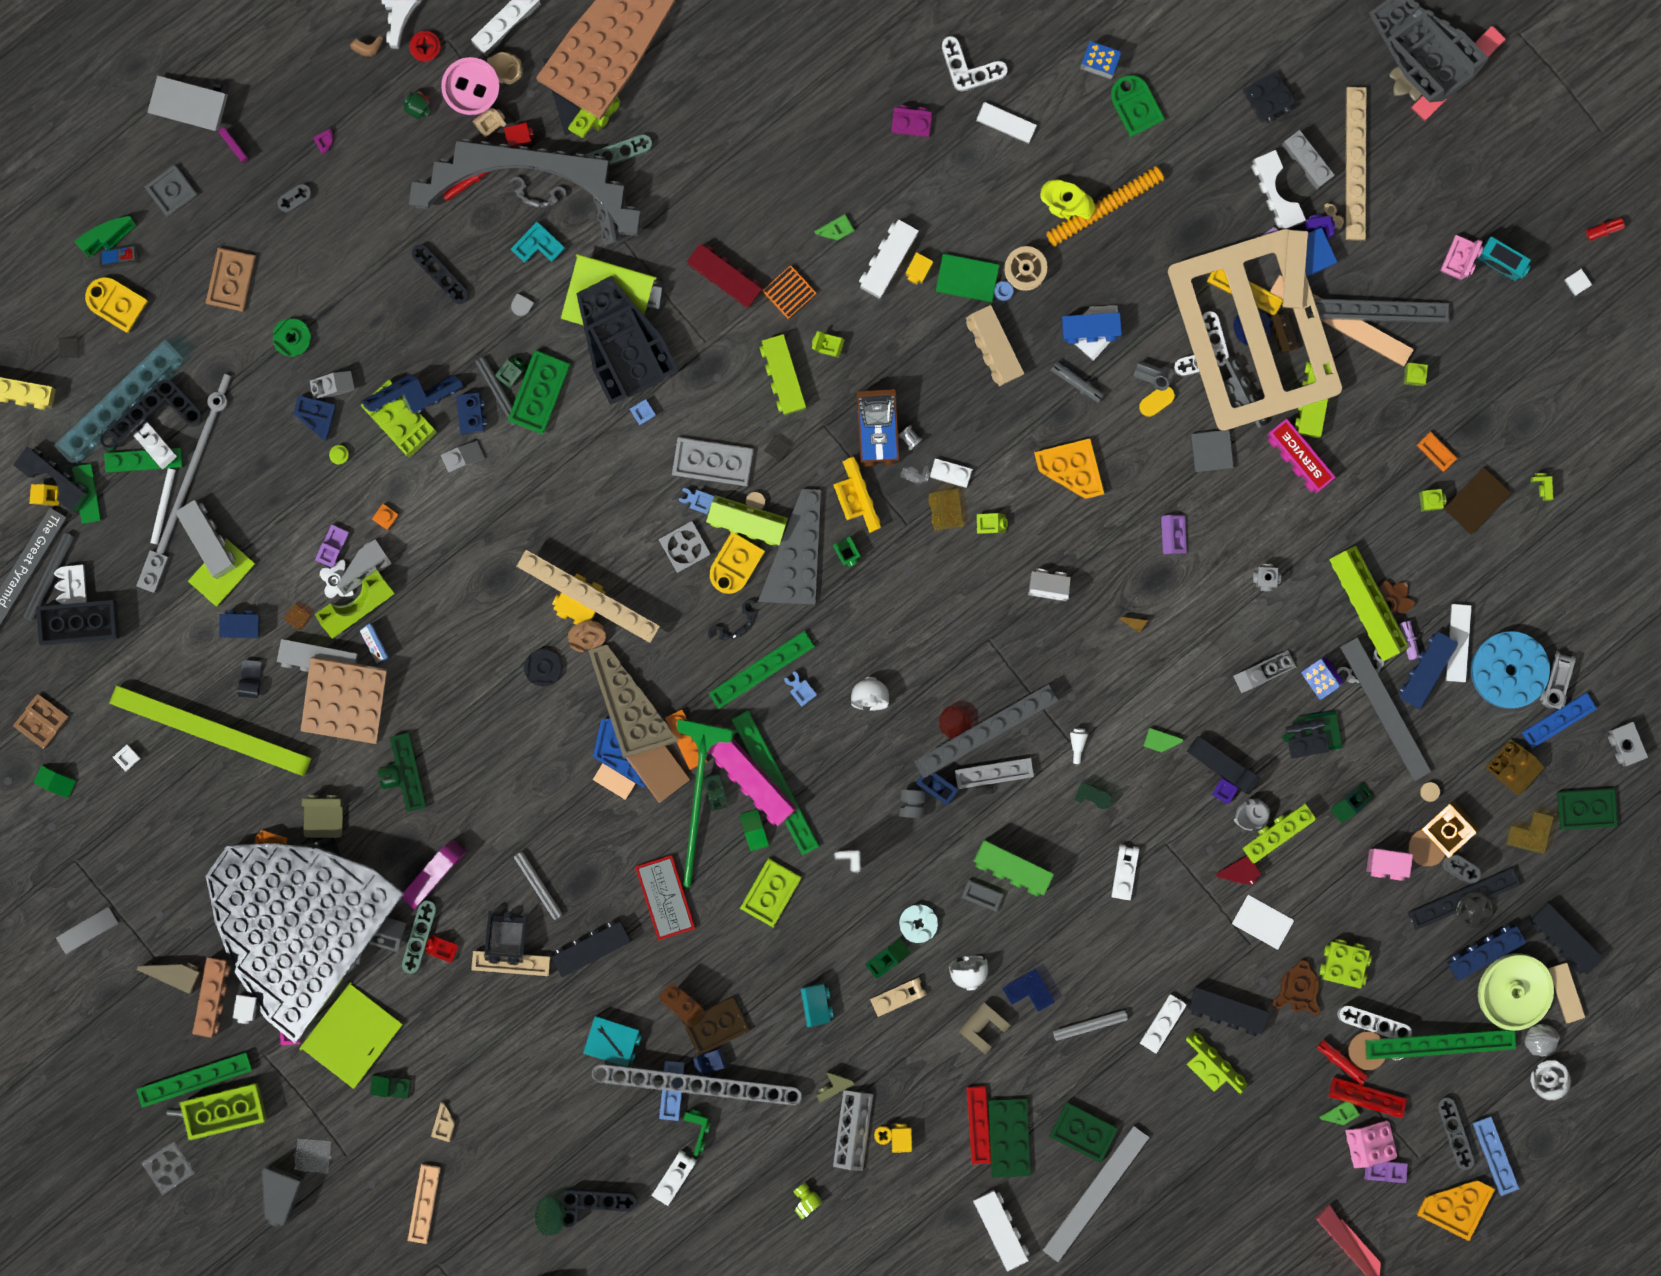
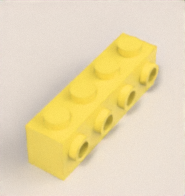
M0 377V402L8 403V400L16 401V405L27 406V403L34 404V408L38 409L52 408L55 388Z

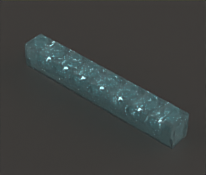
M164 340L54 446L70 463L80 462L85 457L84 453L88 449L92 450L99 443L98 439L113 423L158 382L167 379L169 371L172 369L176 370L182 364L181 360L183 357L167 340ZM162 358L166 359V366L158 368L157 362ZM146 372H152L153 376L150 381H144L143 376ZM137 385L139 388L138 392L131 395L130 387ZM119 398H123L125 401L124 406L121 408L116 407V401ZM109 411L111 414L110 419L103 421L102 414ZM96 425V433L90 435L88 433L89 426ZM82 438V446L76 448L74 445L75 440Z

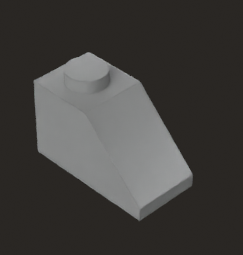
M477 441L457 447L441 455L449 474L485 459Z

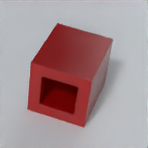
M527 123L504 128L508 145L511 148L532 144L531 139L534 138L532 127L528 128Z

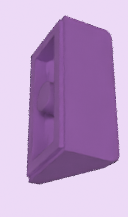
M1185 515L1162 516L1163 554L1187 553Z

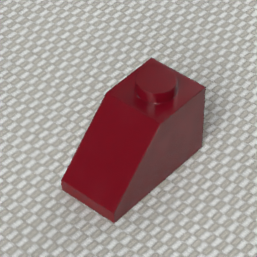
M1247 855L1215 873L1217 878L1244 885L1248 883L1249 886L1259 880L1257 877L1261 875L1255 863H1252Z

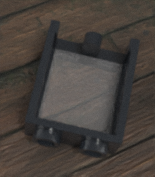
M488 911L484 951L485 961L491 964L507 962L509 965L524 963L527 914L523 913V918L512 917L511 913H504V916H493V912Z

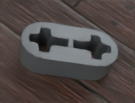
M300 184L278 199L279 209L282 212L290 213L308 202L312 196L310 188ZM300 189H302L303 191H308L305 193V198H303L302 196L298 197L297 199L295 198L300 194ZM286 199L287 201H290L291 199H294V201L290 202L289 204L290 208H282V205L284 204L283 200Z

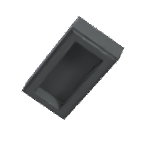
M968 880L961 898L997 912L1004 894Z

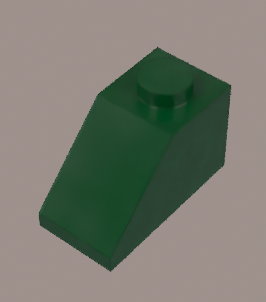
M1362 782L1341 798L1330 810L1343 824L1356 815L1374 796Z
M898 938L865 965L875 978L878 979L899 964L911 952L901 939Z

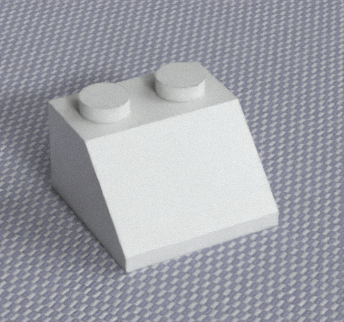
M1036 569V572L1032 571L1028 595L1062 601L1068 600L1070 577H1066L1067 573L1055 572V575L1047 574L1048 570Z

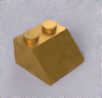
M1453 800L1422 830L1450 857L1480 827Z

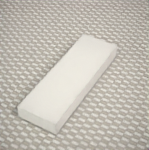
M985 102L976 120L1028 144L1037 126Z

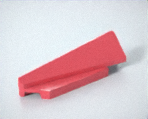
M1328 1205L1315 1219L1366 1276H1380V1261L1342 1219L1339 1220L1332 1207Z

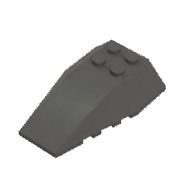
M1386 0L1369 13L1404 77L1429 103L1447 99L1473 80L1488 61L1485 53L1460 29L1456 30L1444 19L1440 20L1430 10L1421 8L1420 4L1414 0Z

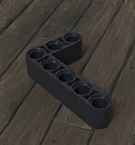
M164 379L158 382L101 435L100 442L106 451H114L166 403L190 427H196L201 423V413L173 382ZM168 385L171 387V391L166 394L162 393L161 388ZM150 398H155L157 404L151 407L147 405V401ZM177 399L185 401L182 407H176L174 402ZM141 411L143 413L142 418L134 419V412ZM190 413H196L198 415V418L195 421H189L187 419ZM127 424L129 429L126 432H120L118 430L119 426ZM107 437L115 439L112 445L104 444Z

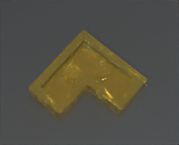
M1533 812L1529 830L1510 826L1506 845L1544 854L1553 817Z

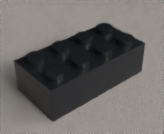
M115 600L36 607L39 645L41 646L120 639L117 601Z

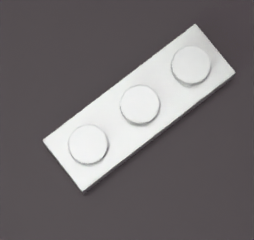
M1170 994L1143 1036L1140 1044L1157 1053L1187 1004Z

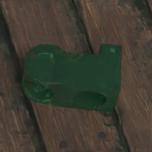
M720 773L704 776L703 782L713 812L728 808Z
M1081 782L1074 798L1079 803L1086 799L1095 803L1099 809H1107L1112 803L1109 794Z

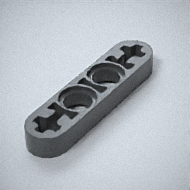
M1443 1097L1438 1101L1437 1109L1453 1157L1460 1169L1469 1170L1474 1165V1158L1456 1105L1452 1099ZM1444 1101L1451 1103L1449 1111L1451 1114L1454 1112L1455 1116L1452 1115L1444 1118V1115H1448L1447 1111L1441 1108L1444 1105ZM1450 1119H1455L1458 1123L1457 1128L1454 1130H1450L1447 1127ZM1457 1137L1462 1138L1464 1141V1145L1461 1148H1456L1453 1145ZM1467 1149V1152H1463L1465 1158L1470 1159L1467 1162V1166L1460 1164L1462 1156L1461 1154L1457 1155L1456 1152H1462Z

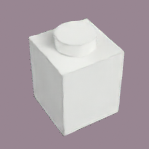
M240 994L236 996L233 1018L238 1019V1023L249 1024V1021L255 1020L257 998Z

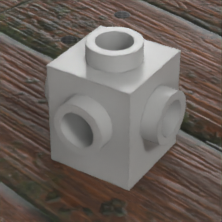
M1262 564V567L1256 568V571L1253 572V583H1256V588H1261V591H1272V588H1276L1277 584L1281 583V572H1278V568H1273V564ZM1265 574L1271 575L1270 581L1265 579Z

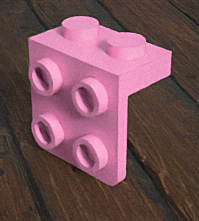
M1455 235L1440 271L1460 280L1468 277L1469 274L1471 275L1476 266L1474 260L1480 256L1483 250V246H1481L1482 241L1478 239L1473 243Z
M1388 1121L1363 1128L1345 1130L1354 1168L1370 1167L1396 1159V1148Z

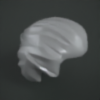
M1247 799L1237 808L1234 822L1244 830L1254 831L1262 829L1268 823L1271 812L1270 808L1260 799Z
M1539 1024L1529 1028L1524 1043L1533 1055L1548 1056L1557 1048L1560 1035L1551 1026Z

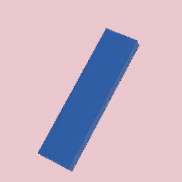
M1586 692L1565 705L1564 708L1558 709L1521 733L1532 749L1590 714L1597 707Z

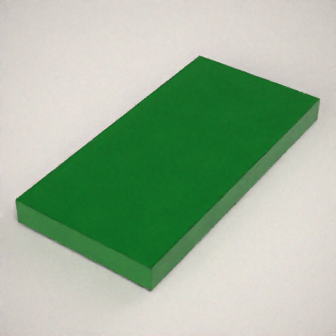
M534 350L507 421L543 435L570 363Z

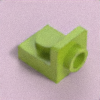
M1547 473L1535 474V477L1530 478L1531 482H1542V485H1539V496L1543 497V501L1553 500L1552 476L1547 477Z
M977 514V534L1006 533L1008 521L1005 514Z

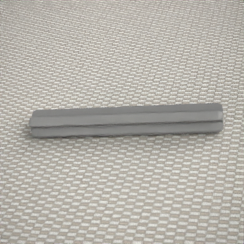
M520 852L515 855L514 859L552 918L556 920L561 917L562 912L525 854Z
M1119 1011L1054 1030L1053 1035L1056 1041L1127 1021L1128 1016L1126 1011Z

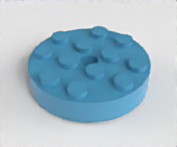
M1503 632L1489 637L1477 648L1471 662V678L1479 695L1488 703L1506 709L1523 707L1535 701L1545 690L1550 675L1549 660L1542 646L1532 637L1520 632ZM1508 665L1515 666L1514 674L1511 676L1506 673Z

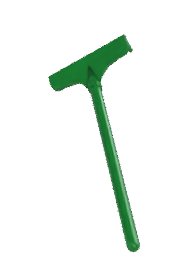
M677 719V730L679 733L693 739L697 745L699 756L684 875V886L689 888L692 881L706 757L712 745L719 742H732L733 734L737 733L738 730H729V728H721V726H713L712 724L705 725L704 722L696 723V721H688V719Z

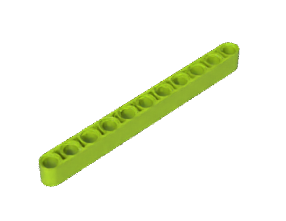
M117 685L109 704L302 776L306 775L312 759Z

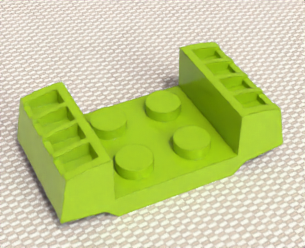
M388 379L373 394L388 387L392 382ZM401 396L397 401L389 402L375 412H369L363 406V403L360 405L408 458L437 434L436 430L420 413H412L406 408Z

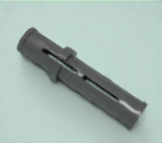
M1058 361L1055 363L1054 366L1057 368L1052 367L1051 372L1080 390L1082 395L1086 394L1096 403H1099L1105 394L1104 392L1092 386L1089 380L1085 381Z

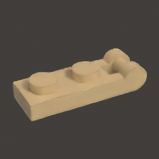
M915 978L871 998L870 1000L877 1016L884 1015L926 996L925 989L923 990L920 985V978ZM913 987L916 993L910 995L908 988Z

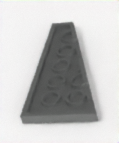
M801 490L758 602L815 605L821 490Z

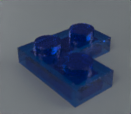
M1036 969L1002 988L1012 1005L1028 995L1038 1012L1055 1003Z

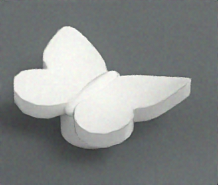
M345 560L336 562L331 569L323 568L320 571L321 578L327 583L325 595L328 598H334L337 594L344 596L338 589L337 584L345 573ZM353 590L347 593L345 596H353Z

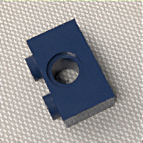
M932 773L925 778L921 775L916 782L917 785L946 806L958 791V789L936 773Z

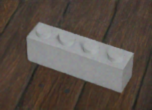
M193 500L175 511L214 578L218 579L236 568L234 555L231 551L227 552L224 547L226 542L221 535L218 536L215 529H217V526L212 519L209 520L206 516L208 511L203 503L199 504Z
M281 639L277 662L281 663V667L292 669L293 665L300 666L301 671L309 672L311 656L357 664L359 654Z

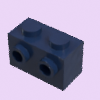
M480 393L456 395L460 434L484 433V428L487 427V418L482 414V409L485 408L484 397H481Z
M225 610V614H220L219 637L260 639L261 616L256 615V611H244V614H236V611Z

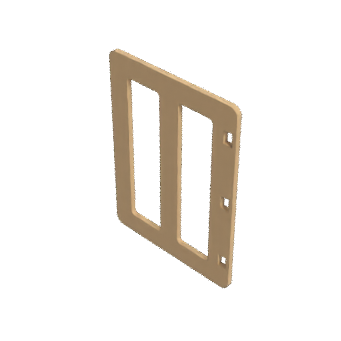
M1288 229L1175 263L1168 269L1170 282L1218 429L1222 431L1337 396L1342 390L1306 274L1302 309L1293 308L1316 382L1288 392L1283 390L1243 263L1274 253L1285 281ZM1220 269L1225 271L1265 396L1263 400L1237 408L1231 407L1191 283L1192 278ZM1311 306L1314 318L1308 319L1305 308ZM1329 362L1332 374L1326 375L1323 365Z

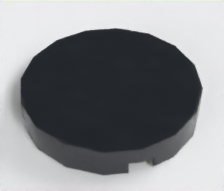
M537 649L530 653L525 660V675L534 685L540 687L550 686L560 678L562 662L559 656L552 650Z

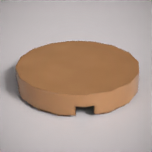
M584 621L572 627L568 632L567 638L572 649L586 652L588 649L600 647L606 639V633L603 625L599 622Z
M1422 829L1411 836L1408 843V852L1413 854L1412 859L1421 866H1434L1444 859L1445 853Z
M1373 1032L1357 1034L1348 1046V1055L1351 1061L1363 1070L1378 1068L1385 1061V1059H1366L1365 1040L1382 1039Z

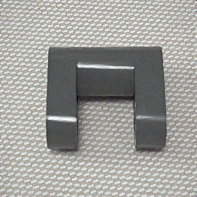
M1451 855L1450 857L1445 856L1442 860L1443 869L1459 880L1466 883H1475L1480 879V870L1462 857ZM1451 860H1454L1453 863H1454L1455 865H1457V866H1460V865H1461L1462 867H1461L1460 869L1457 868V867L1454 868V867H1452V864L1450 863V861H1451ZM1467 871H1470L1471 877H1468Z

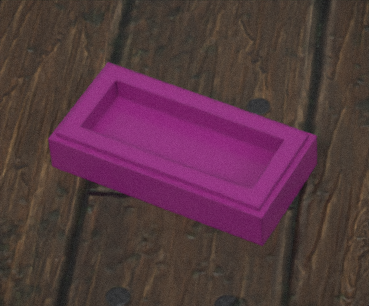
M221 128L218 131L239 160L245 164L249 158L225 128Z

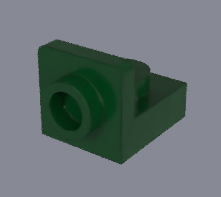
M512 355L506 360L495 377L511 388L528 366L522 358Z

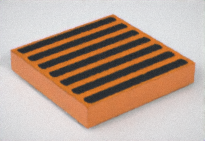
M791 265L762 291L787 319H790L816 295V292Z

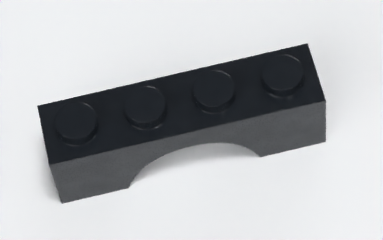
M26 447L13 465L27 477L34 478L44 473L52 476L58 485L57 501L71 512L77 513L91 495L86 491L88 488L80 482L76 483L73 481V476L67 471L63 470L62 472L58 469V464L50 458L47 460L43 456L44 453L37 447Z

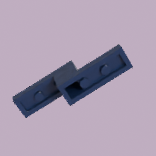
M410 374L362 400V403L369 412H375L380 410L383 405L397 401L401 396L406 408L410 412L419 413L426 406L438 403L442 397L456 393L463 386L461 381L452 375L423 391L418 378Z

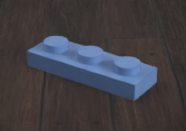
M665 1061L664 1072L683 1074L684 1063ZM675 1077L672 1081L673 1087H681L683 1080L680 1077ZM662 1090L659 1119L679 1121L681 1092Z

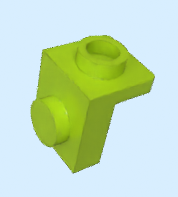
M817 331L812 340V349L819 353L839 358L845 340Z

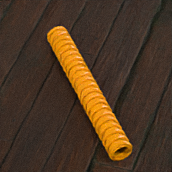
M1154 166L1153 170L1149 169L1148 173L1144 172L1143 176L1139 175L1138 179L1135 178L1133 182H1128L1127 186L1123 185L1122 189L1118 188L1117 192L1113 191L1112 195L1108 194L1107 198L1103 197L1102 201L1098 200L1097 204H1095V211L1090 219L1072 216L1071 220L1067 219L1066 223L1062 222L1061 226L1057 225L1056 229L1052 228L1051 232L1047 231L1046 235L1052 245L1057 246L1058 242L1062 243L1063 239L1067 240L1068 236L1072 237L1073 233L1077 234L1078 230L1082 231L1083 227L1087 228L1088 224L1092 225L1093 221L1097 222L1098 218L1102 219L1103 215L1107 216L1109 211L1113 212L1114 208L1118 209L1119 205L1123 206L1124 202L1128 203L1129 199L1133 200L1134 196L1138 197L1139 193L1143 194L1144 190L1148 191L1149 187L1153 188L1154 184L1158 185L1159 181L1163 182L1164 176L1161 170Z

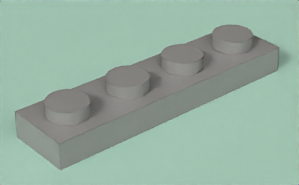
M1031 758L955 770L958 789L1034 777Z

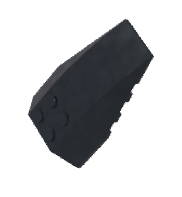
M611 276L576 293L592 368L610 405L628 399L664 381L679 371L663 337Z

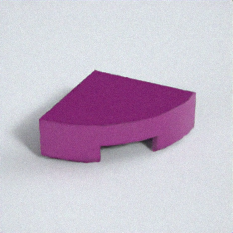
M331 129L313 137L322 155L327 153L332 146L333 134Z

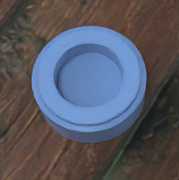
M1007 281L999 282L994 289L996 298L1001 301L1009 300L1014 292L1013 286Z

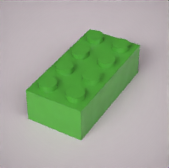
M984 840L973 859L976 862L975 867L986 871L988 868L994 871L992 875L1002 880L1007 877L1011 879L1010 884L1021 888L1023 885L1028 888L1027 892L1037 897L1039 894H1045L1054 875Z

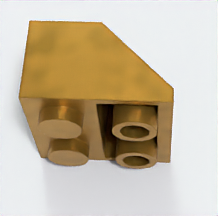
M1510 739L1485 768L1508 789L1520 796L1540 774L1544 766L1534 755Z

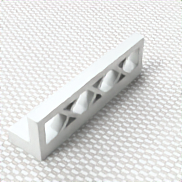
M859 851L835 852V858H851V871H859Z

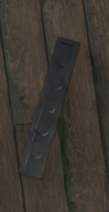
M1514 867L1410 911L1408 915L1416 931L1521 885V882Z

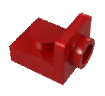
M432 935L426 943L425 953L452 963L459 945Z

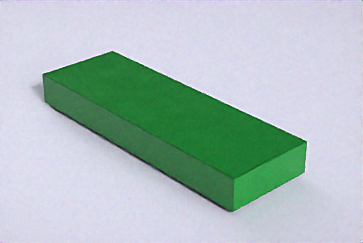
M92 464L72 467L74 481L85 485L88 488L86 491L91 494L79 510L81 523L102 521Z

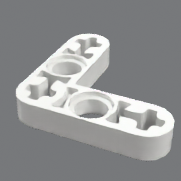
M955 37L944 39L942 50L954 87L957 90L966 91L1001 80L1006 76L1007 67L1000 61L968 70L958 40ZM948 41L956 44L953 50L954 53L959 52V55H953L948 58V55H951L950 49L945 47L948 45ZM959 59L962 62V66L959 69H954L951 66L952 60ZM996 66L1004 69L1001 75L993 73L991 74L992 78L989 79L987 68H990V72L994 71ZM976 72H984L986 75L985 80L977 81L975 78ZM968 74H972L974 84L971 85V81L966 82L964 87L961 84H957L960 77L966 80L969 79Z
M1206 312L1202 316L1203 320H1206L1207 316L1210 315V318L1215 319L1212 322L1213 328H1218V330L1210 331L1208 336L1217 334L1220 337L1218 344L1211 343L1215 357L1217 352L1225 356L1222 362L1216 360L1218 367L1225 365L1224 360L1229 358L1217 314ZM1205 323L1206 329L1210 330L1209 323ZM1192 355L1179 359L1174 365L1175 373L1179 376L1198 373L1199 369L1195 356ZM1193 359L1192 364L1195 370L1192 371V367L1186 368L1185 372L1178 370L1180 362L1187 365L1191 363L1189 360Z

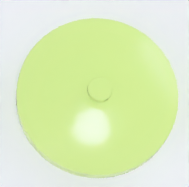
M1518 953L1509 954L1494 961L1484 972L1478 988L1479 1004L1484 1015L1495 1025L1507 1030H1522L1539 1022L1548 1012L1554 995L1553 980L1548 969L1532 956Z

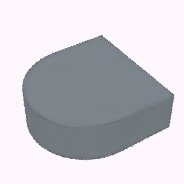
M517 293L512 301L511 308L515 315L525 316L530 312L534 302Z

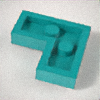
M536 222L511 248V251L524 263L537 250L553 262L565 248Z

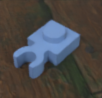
M682 489L683 492L688 493L687 499L679 498L681 503L687 504L690 502L691 509L709 514L714 496L698 490L693 495L690 490Z
M793 672L795 681L790 682L785 678V682L794 687L790 693L802 707L813 699L816 693L806 680L800 683L798 674Z

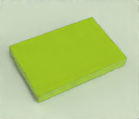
M227 538L225 539L226 545L224 547L227 552L231 551L234 555L236 568L216 579L211 575L204 563L188 580L216 607L219 606L255 565L252 560Z
M768 858L740 909L774 927L802 877Z

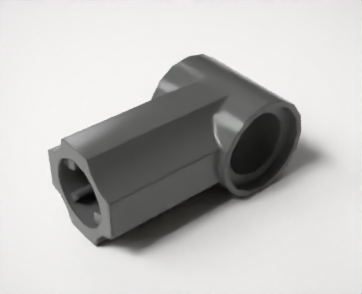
M1142 361L1138 362L1134 372V377L1152 383L1160 391H1164L1169 387L1175 375L1174 371L1169 367L1159 368Z

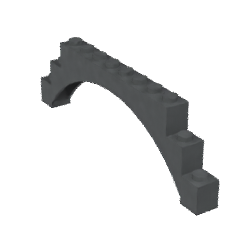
M461 139V142L456 141L453 164L449 160L439 159V162H434L431 184L426 180H417V182H412L410 207L430 210L431 204L443 193L473 176L498 169L524 168L540 170L563 177L589 192L613 217L618 225L619 234L639 235L641 212L637 211L636 207L626 206V209H623L625 187L621 185V182L610 181V184H607L610 163L605 160V157L594 156V159L586 158L587 155L584 154L568 156L567 152L556 151V154L548 153L549 150L546 149L529 151L530 148L523 146L513 149L507 144H499L498 147L492 146L490 142L481 141L480 144H474L472 140Z

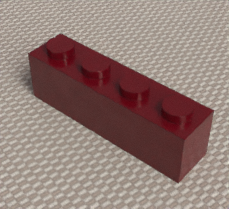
M699 244L687 260V265L749 309L762 292L761 284L753 278L751 280L747 279L744 276L746 273L740 268L736 267L734 269L729 265L730 261L724 256H716L714 254L715 250L709 245L705 244L703 246Z

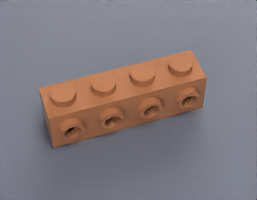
M208 957L206 960L193 1034L214 1037L215 1034H218L220 1023L217 1022L218 1016L222 1014L223 1010L221 1000L222 996H225L227 989L225 979L229 976L231 967L228 965L229 960Z

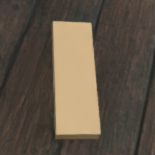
M1563 963L1548 968L1566 1024L1585 1018L1568 964Z

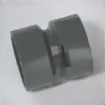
M901 790L900 800L903 804L900 806L899 816L924 818L922 803L925 802L926 792Z

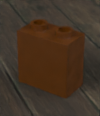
M672 982L658 997L664 1006L691 1028L705 1014V1011L699 1004Z

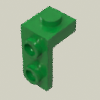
M691 1109L690 1112L686 1111L684 1120L702 1125L694 1155L698 1156L699 1152L703 1153L706 1141H702L704 1133L708 1134L711 1123L707 1122L708 1117L701 1115L702 1112Z

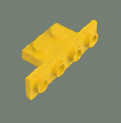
M850 457L843 461L849 479L834 484V488L846 519L850 520L863 515L868 530L871 533L881 528L880 519L876 515L873 501L868 495L866 483L859 471V464L855 461L854 457Z

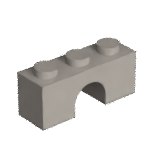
M1300 130L1284 141L1282 146L1293 160L1295 159L1300 163L1306 172L1305 176L1316 190L1334 177L1332 171Z

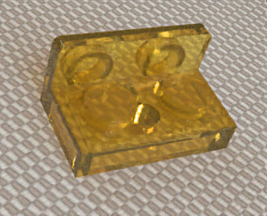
M958 489L937 491L929 494L932 525L935 531L964 527Z

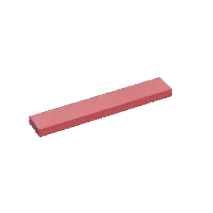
M1491 26L1475 44L1489 57L1505 38ZM1422 96L1412 106V109L1426 121L1444 101L1429 103Z

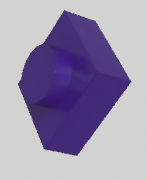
M1221 778L1212 796L1229 805L1238 788Z

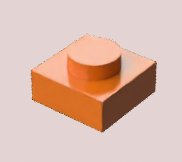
M382 504L372 520L386 530H389L399 515Z

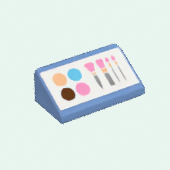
M368 624L362 628L360 633L375 663L379 664L389 659V655L373 624Z

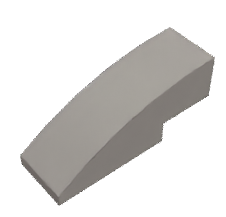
M108 907L56 937L65 954H69L119 923Z

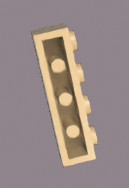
M992 306L985 307L966 317L967 327L973 332L975 343L984 354V362L990 367L994 382L998 383L1000 387L1022 376L1024 372Z

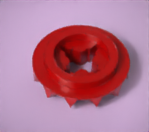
M418 32L410 41V51L418 61L427 62L434 60L440 51L439 39L432 32ZM424 39L428 45L433 46L427 48L426 54L422 48H419L423 45Z

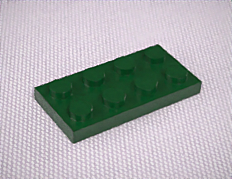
M1027 1098L988 1100L992 1178L1030 1176Z

